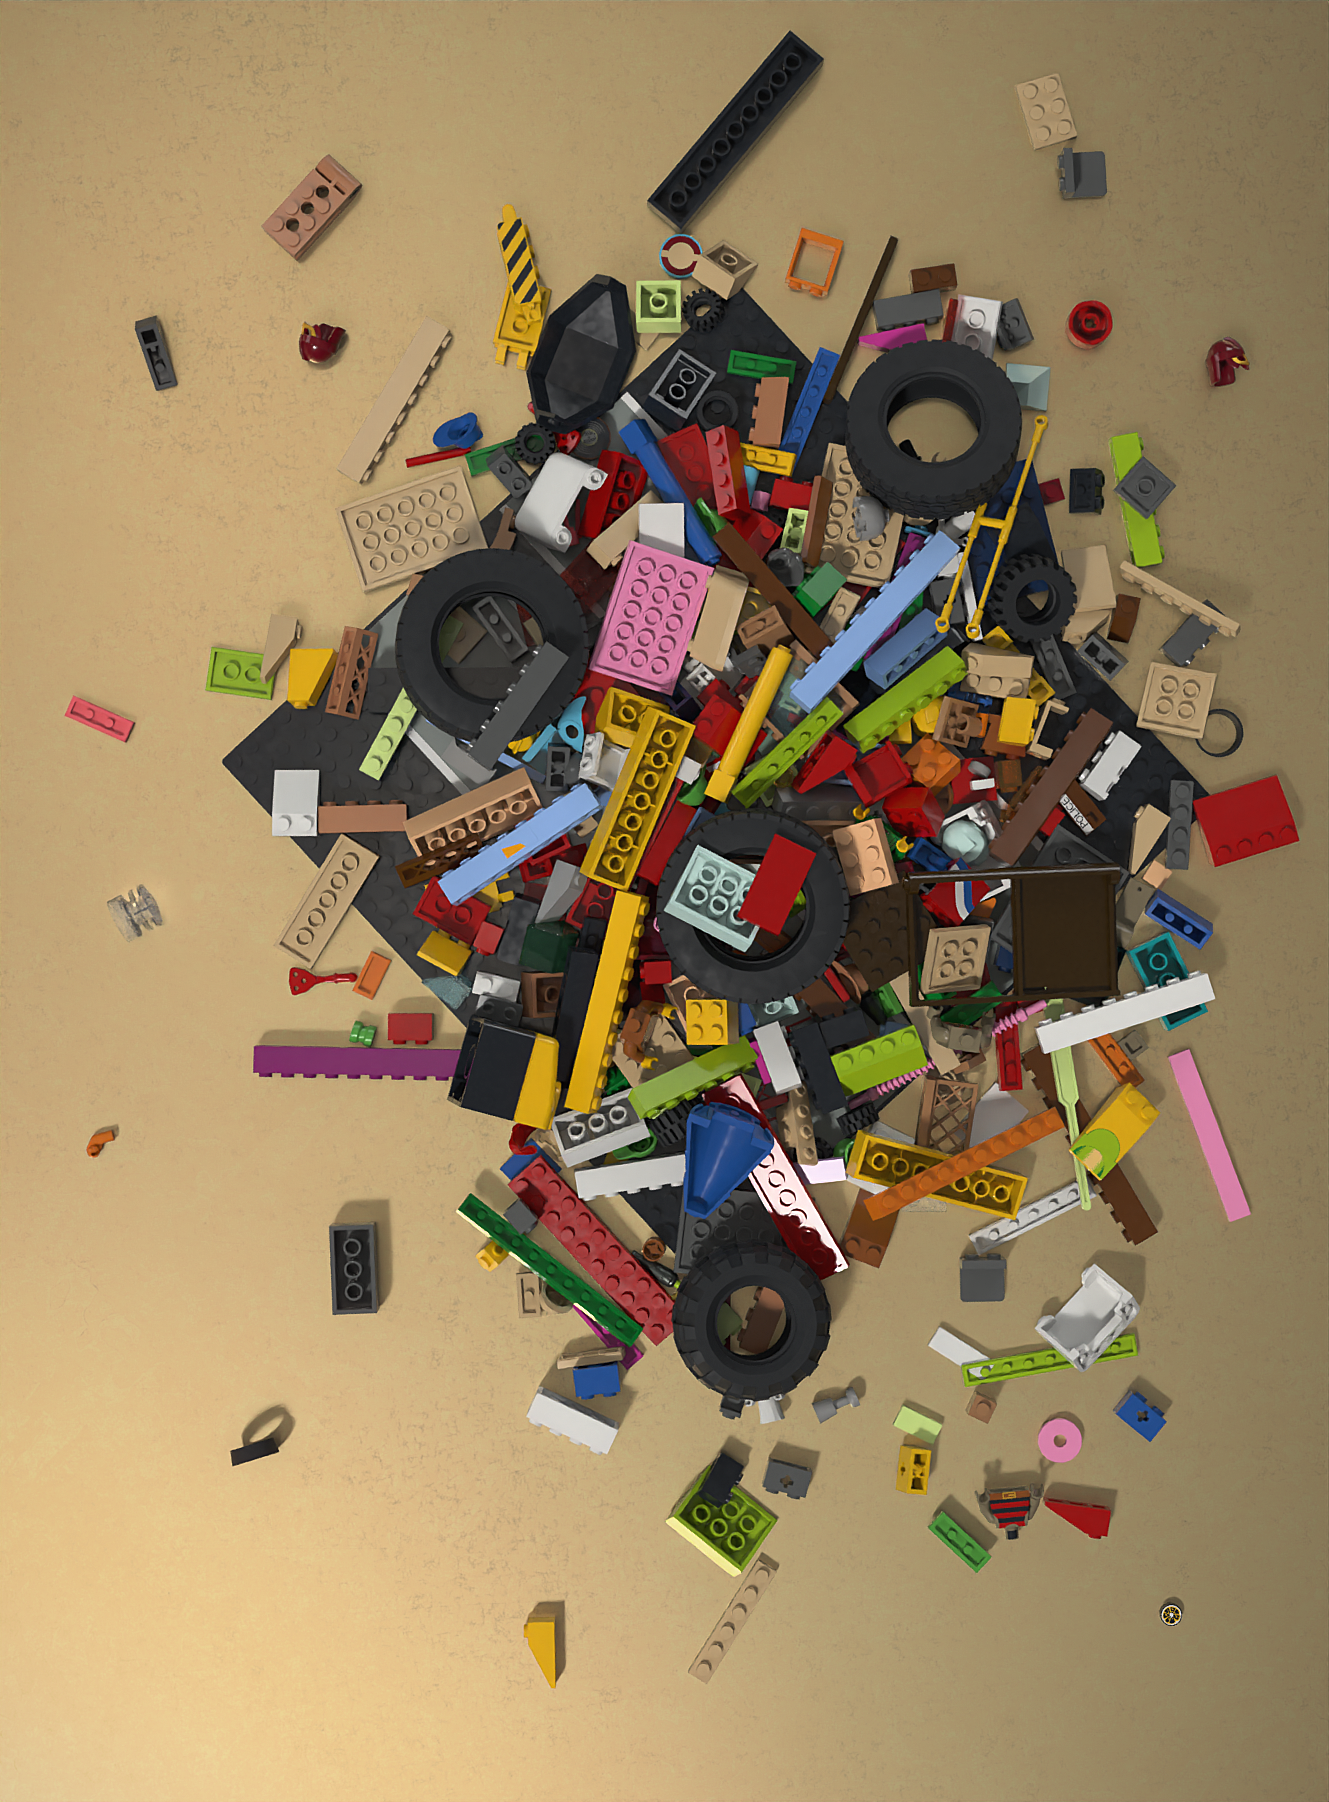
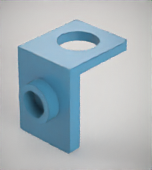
M915 525V528L906 526L904 530L905 533L909 534L911 532L924 538H928L931 534L927 532L928 528Z

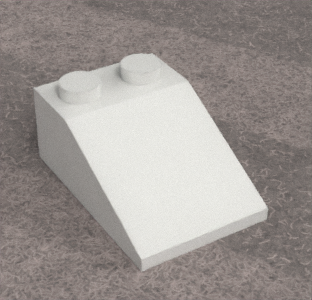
M275 770L272 836H320V833H318L317 807L320 806V770Z

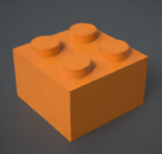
M927 733L901 760L903 763L908 762L914 772L911 775L913 782L910 785L913 787H930L933 795L936 796L960 773V759L940 742L932 739L933 737Z

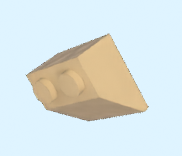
M722 240L700 254L692 277L716 292L718 296L727 300L740 291L757 268L758 263Z

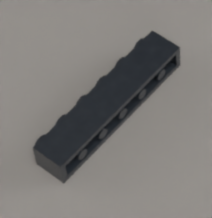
M568 946L551 1037L555 1038L559 1043L557 1081H571L590 1003L591 991L595 982V971L598 970L600 957H598L595 949Z

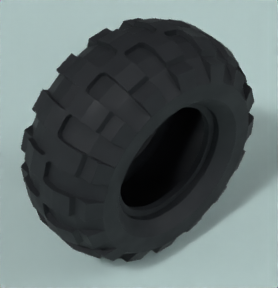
M760 1240L731 1242L719 1246L717 1250L710 1254H705L694 1263V1267L686 1277L684 1276L677 1289L678 1293L672 1307L671 1318L673 1338L677 1351L686 1367L698 1381L708 1389H712L724 1397L734 1400H753L755 1402L769 1400L770 1397L779 1394L785 1395L797 1388V1385L804 1378L811 1376L818 1367V1362L823 1352L827 1350L832 1316L825 1288L819 1277L804 1260L780 1245ZM747 1286H762L779 1294L784 1303L786 1311L784 1331L778 1341L762 1353L754 1355L734 1353L727 1349L719 1338L717 1330L719 1310L727 1297L733 1292Z

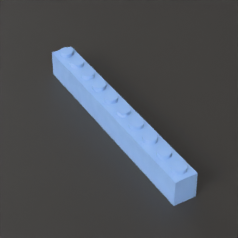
M941 530L936 535L931 533L924 541L926 546L921 551L917 549L910 556L909 560L911 562L906 567L902 565L894 574L896 578L891 583L887 581L879 590L881 594L878 598L872 597L865 605V612L862 615L856 614L850 621L852 626L847 631L843 629L835 638L837 642L832 647L828 645L820 654L822 658L817 664L812 662L805 670V673H807L802 680L796 679L790 686L792 691L789 697L808 714L819 705L958 554L960 547Z

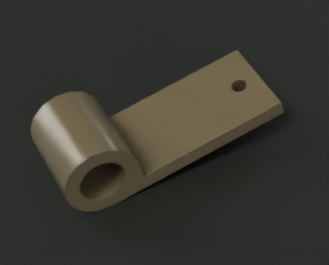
M1130 877L1116 903L1117 946L1123 949L1126 948L1131 940L1134 927L1154 891L1153 888Z

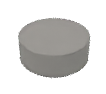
M971 761L968 766L970 772L984 779H987L991 773L986 765L978 761Z

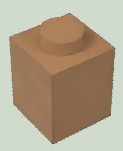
M974 1390L965 1411L968 1415L988 1424L997 1403L994 1399Z

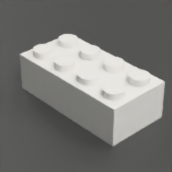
M633 1088L602 1099L601 1107L597 1110V1113L586 1114L572 1110L554 1117L552 1129L567 1168L650 1137L645 1119L641 1120L628 1099V1095Z
M542 1386L538 1387L526 1416L530 1418V1423L539 1427L545 1425L550 1428L549 1431L558 1436L564 1434L570 1437L569 1440L574 1444L581 1446L583 1443L590 1446L589 1450L598 1455L602 1453L608 1454L619 1428V1422Z

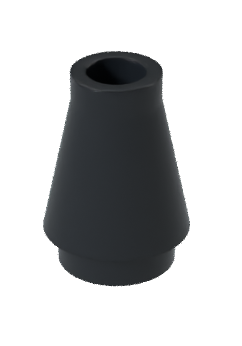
M871 991L861 997L859 1007L876 1025H880L888 1019L878 995Z

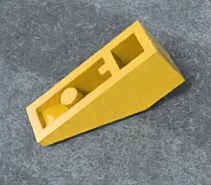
M529 1617L528 1624H524V1638H528V1645L550 1687L556 1688L555 1617Z

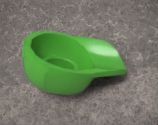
M702 497L697 500L694 509L712 537L728 523V520L723 516H719L717 509H709Z
M707 765L700 768V774L692 784L684 782L676 797L678 801L690 806L699 805L704 801L707 796L704 792L708 786V782L704 777Z
M648 1124L646 1125L650 1137L613 1150L615 1158H642L655 1150L658 1139Z
M843 1139L835 1145L833 1150L834 1157L844 1156L846 1168L855 1139Z

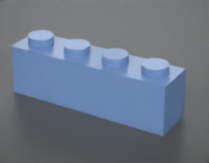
M927 608L920 614H917L911 622L901 628L881 648L867 657L866 661L863 662L866 677L882 688L887 689L948 635L947 632L940 633L936 629L935 621L939 616Z

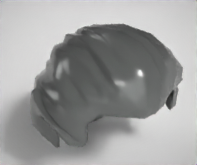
M789 548L775 549L769 553L766 565L785 587L799 586L804 577L805 566L802 557Z

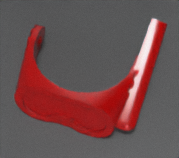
M521 1123L515 1124L509 1140L510 1150L515 1155L536 1154V1146L528 1145L524 1147V1144L529 1135L538 1128Z

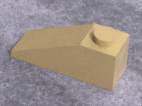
M271 614L260 679L263 684H267L289 655L290 649L296 646L297 638H301L302 626L299 625L297 617Z
M973 642L962 650L961 659L964 661L968 673L995 677H1032L1034 656Z
M1145 804L1144 807L1140 806L1134 814L1136 820L1133 823L1128 867L1130 874H1136L1171 819L1150 804Z

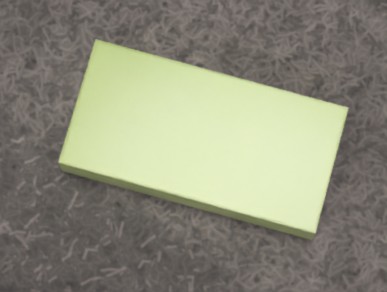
M903 1404L893 1422V1426L932 1445L942 1427L941 1423Z

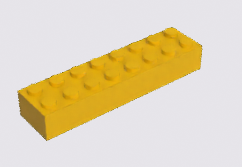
M650 706L647 707L580 868V873L627 892L692 737L695 725Z
M858 1130L846 1173L856 1179L891 1187L954 1155ZM987 1165L925 1197L1016 1220L1028 1178L1019 1172Z

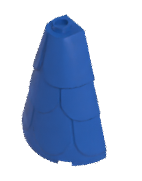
M710 1102L709 1106H704L700 1103L691 1109L687 1118L686 1172L683 1177L684 1212L689 1213L693 1217L706 1219L731 1196V1192L771 1153L775 1143L774 1138L768 1128L764 1130L760 1126V1120L739 1108L716 1102Z

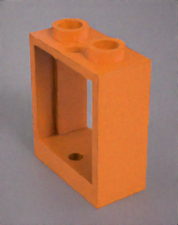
M801 228L785 278V283L788 284V287L794 290H801V288L809 290V294L816 297L827 296L844 241ZM803 242L835 252L824 286L793 277Z

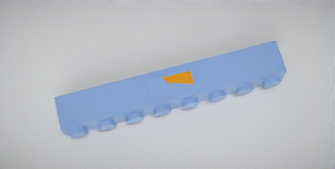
M579 783L570 789L571 793L565 797L563 795L557 797L552 801L553 805L547 809H539L533 814L534 817L532 819L518 823L515 826L516 829L511 833L506 832L500 835L495 844L484 846L478 851L479 854L477 856L466 858L456 870L451 869L445 872L438 883L450 903L458 906L603 809V805L591 786L586 783Z

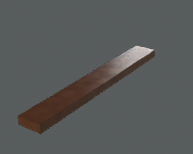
M728 522L712 538L771 607L776 606L784 622L819 661L822 658L820 656L822 651L828 645L832 647L834 645L833 642L731 523Z

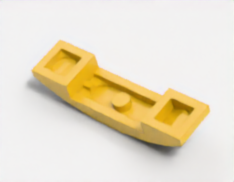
M999 626L982 639L986 646L1020 653L1014 646L1013 641ZM1034 668L1032 669V677L1024 678L1030 679L1028 698L1036 700V706L1042 705L1055 694V691Z

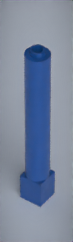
M634 419L619 431L621 438L630 453L637 455L664 502L684 503V536L701 564L708 565L709 567L715 566L720 562L721 552L655 444L658 440L645 419Z

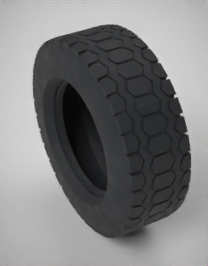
M485 548L466 551L436 565L419 580L410 592L402 608L396 631L395 659L399 678L407 696L426 720L455 738L471 742L474 737L479 739L483 733L479 729L486 719L490 721L496 714L493 712V709L500 700L504 702L507 697H480L458 686L450 678L441 661L439 653L440 631L449 615L457 607L472 599L494 596L519 604L537 623L542 635L543 646L547 641L569 657L510 742L519 741L538 733L550 725L563 713L575 697L583 681L588 664L589 634L586 619L579 601L568 584L543 562L526 554L507 549Z
M760 808L728 811L704 821L690 831L676 846L666 863L660 878L656 901L657 923L663 945L680 972L705 992L727 1001L744 1004H762L782 1000L799 993L819 979L833 963L846 937L850 914L847 882L842 867L827 842L815 830L797 818L782 812ZM774 834H777L816 853L802 884L806 896V912L802 925L789 943L772 953L759 956H746L734 953L721 946L710 934L664 911L697 845L726 860L750 854L765 856Z

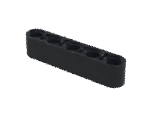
M952 624L947 631L948 635L887 689L882 688L872 680H870L869 685L881 697L945 647H950L957 654L968 645L969 640L956 624Z

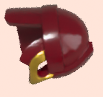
M304 322L299 338V350L302 359L314 363L328 361L333 355H336L346 330L324 323L319 326L317 324L310 326Z
M1228 336L1210 347L1207 359L1205 360L1211 387L1233 384L1236 380L1234 368L1238 369L1241 365L1245 370H1249L1250 365L1243 347L1235 339Z

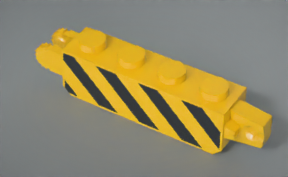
M504 204L502 208L503 221L497 225V237L514 308L524 313L528 325L540 323V308H542V300L545 299L543 287H538L537 283L540 275L538 266H533L532 258H535L533 246L528 245L527 238L530 237L528 225H523L522 217L517 218L512 204Z

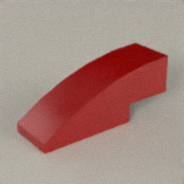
M586 843L572 846L534 866H531L528 859L519 864L523 883L551 876L557 860L581 867L588 852Z

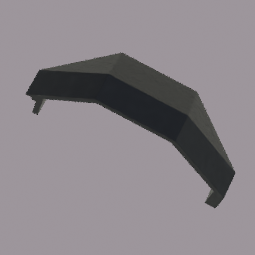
M596 274L549 315L526 375L536 423L550 431L566 435L613 409L636 353V345L626 285L613 277Z

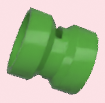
M355 1021L349 1041L353 1043L360 1041L364 1046L371 1048L377 1027L372 1025L364 1026L362 1022Z

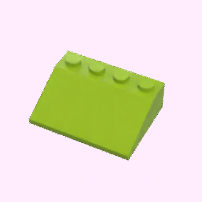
M709 1465L678 1502L665 1522L734 1577L743 1572L778 1520L735 1485L731 1489L733 1495L728 1504L724 1503L719 1508L696 1495L711 1467Z

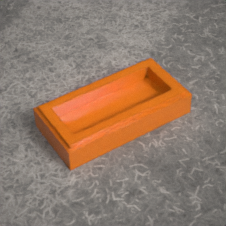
M371 951L352 991L373 1000L392 960Z

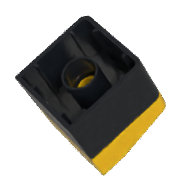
M471 1015L447 1100L465 1109L550 1130L561 1092V1082L557 1081L558 1041L555 1038Z

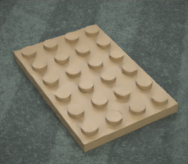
M829 443L822 476L833 482L819 566L822 568L829 562L847 579L846 582L881 588L887 581L890 582L904 515L894 512V509H888L889 522H885V529L882 534L872 540L859 541L860 537L857 538L853 523L857 507H852L853 499L857 496H870V492L867 493L856 479L848 461L846 446ZM804 565V573L810 574L815 569Z
M460 465L335 508L364 593L411 577L412 573L420 574L431 570L444 560L457 554L488 548Z

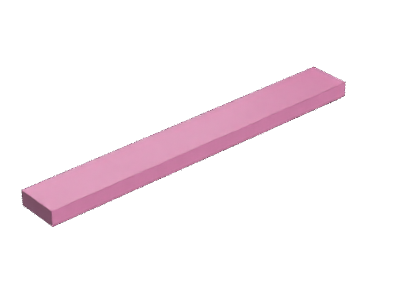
M1186 1049L1167 1056L1228 1220L1232 1222L1251 1215L1190 1050Z

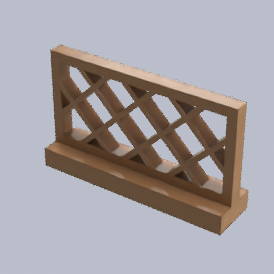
M925 1075L914 1145L929 1149L937 1147L940 1152H943L938 1144L949 1137L955 1147L946 1153L952 1154L957 1149L959 1152H962L960 1147L963 1145V1151L968 1149L979 1084ZM939 1084L948 1085L952 1089V1092L943 1099L937 1093ZM964 1087L973 1088L972 1096L965 1101L957 1093ZM955 1094L961 1101V1104L951 1111L945 1101ZM943 1104L949 1113L938 1120L934 1115V1111ZM965 1107L969 1115L967 1119L960 1123L954 1114ZM952 1116L958 1125L947 1132L941 1123ZM940 1125L946 1134L935 1142L931 1136V1131ZM961 1128L965 1132V1139L957 1144L950 1135Z

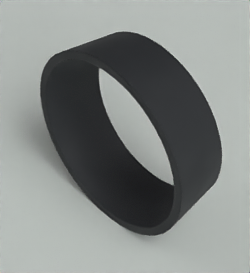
M1210 710L1208 716L1221 714L1233 722L1236 729L1235 742L1230 749L1223 753H1210L1200 745L1198 739L1195 738V741L1199 748L1210 756H1228L1234 753L1241 745L1243 740L1242 723L1229 710Z
M274 1438L231 1450L232 1466L278 1453L279 1449Z

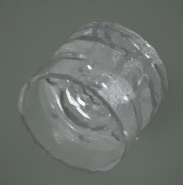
M143 884L136 887L137 894L133 889L128 891L129 902L122 895L107 902L116 926L128 942L143 935L142 924L148 931L153 930V924L156 927L163 925L159 906Z

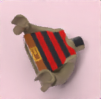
M929 1006L926 1016L931 1019L932 1036L937 1044L948 1049L979 1053V1048H987L991 1044L992 1027H994L996 1018L995 1013H993V1017L985 1016L986 1012H983L981 1019L982 1027L943 1022L939 1018L943 1007L938 1006L936 1010Z
M1033 1483L1030 1484V1490L1028 1486L988 1490L984 1488L985 1492L983 1494H978L976 1490L975 1496L980 1512L989 1523L995 1524L996 1528H1005V1537L1008 1540L1019 1538L1018 1527L1028 1525V1520L1033 1518L1040 1499L1044 1496L1043 1484H1041L1039 1489H1034Z

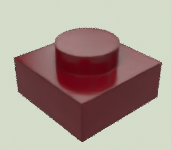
M1059 478L1038 484L1044 506L1065 500Z

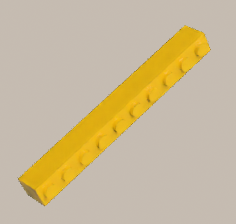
M617 890L564 1107L586 1114L597 1113V1110L601 1107L602 1089L606 1086L607 1069L613 1059L611 1052L618 1039V1033H616L618 1024L621 1023L623 1018L622 1007L628 998L627 987L634 973L632 968L633 962L639 953L638 942L639 938L643 935L644 918L650 908L648 903L649 897L622 890Z

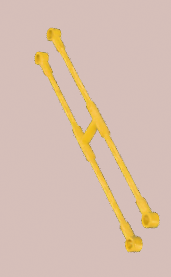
M1039 415L1035 418V430L1031 439L1032 444L1012 505L1008 509L1005 520L984 517L987 503L981 507L979 505L976 509L968 533L969 538L948 601L944 605L941 616L935 621L936 629L940 633H945L950 628L949 618L953 609L952 604L973 541L977 537L980 525L1002 530L978 608L973 614L971 623L966 626V633L969 638L975 639L980 635L979 625L983 616V607L1003 547L1007 543L1017 513L1016 507L1037 444L1040 443L1043 431L1048 428V419L1044 415ZM971 629H976L975 632H969Z

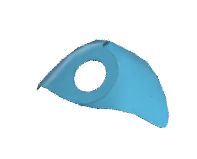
M585 696L575 699L567 706L557 727L558 734L563 741L581 753L584 739L581 715L586 700ZM573 725L577 728L578 736L576 738H570L567 735V726Z

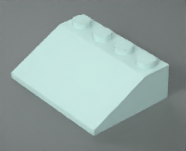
M697 845L664 911L746 952L751 946L759 927L737 917V914L755 874Z

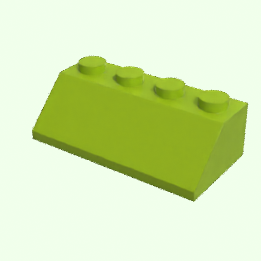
M909 1024L830 1055L845 1097L928 1065L914 1024Z

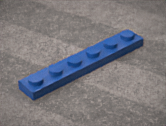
M822 347L818 350L779 447L780 451L797 455L793 472L840 358L839 354Z

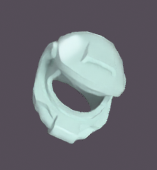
M960 820L955 821L945 829L942 848L952 859L961 857L969 866H979L988 859L989 842L988 837L974 821Z

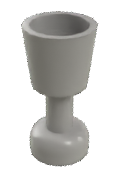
M853 1387L846 1390V1396L835 1401L827 1398L812 1403L820 1424L836 1415V1409L848 1404L852 1407L860 1406Z

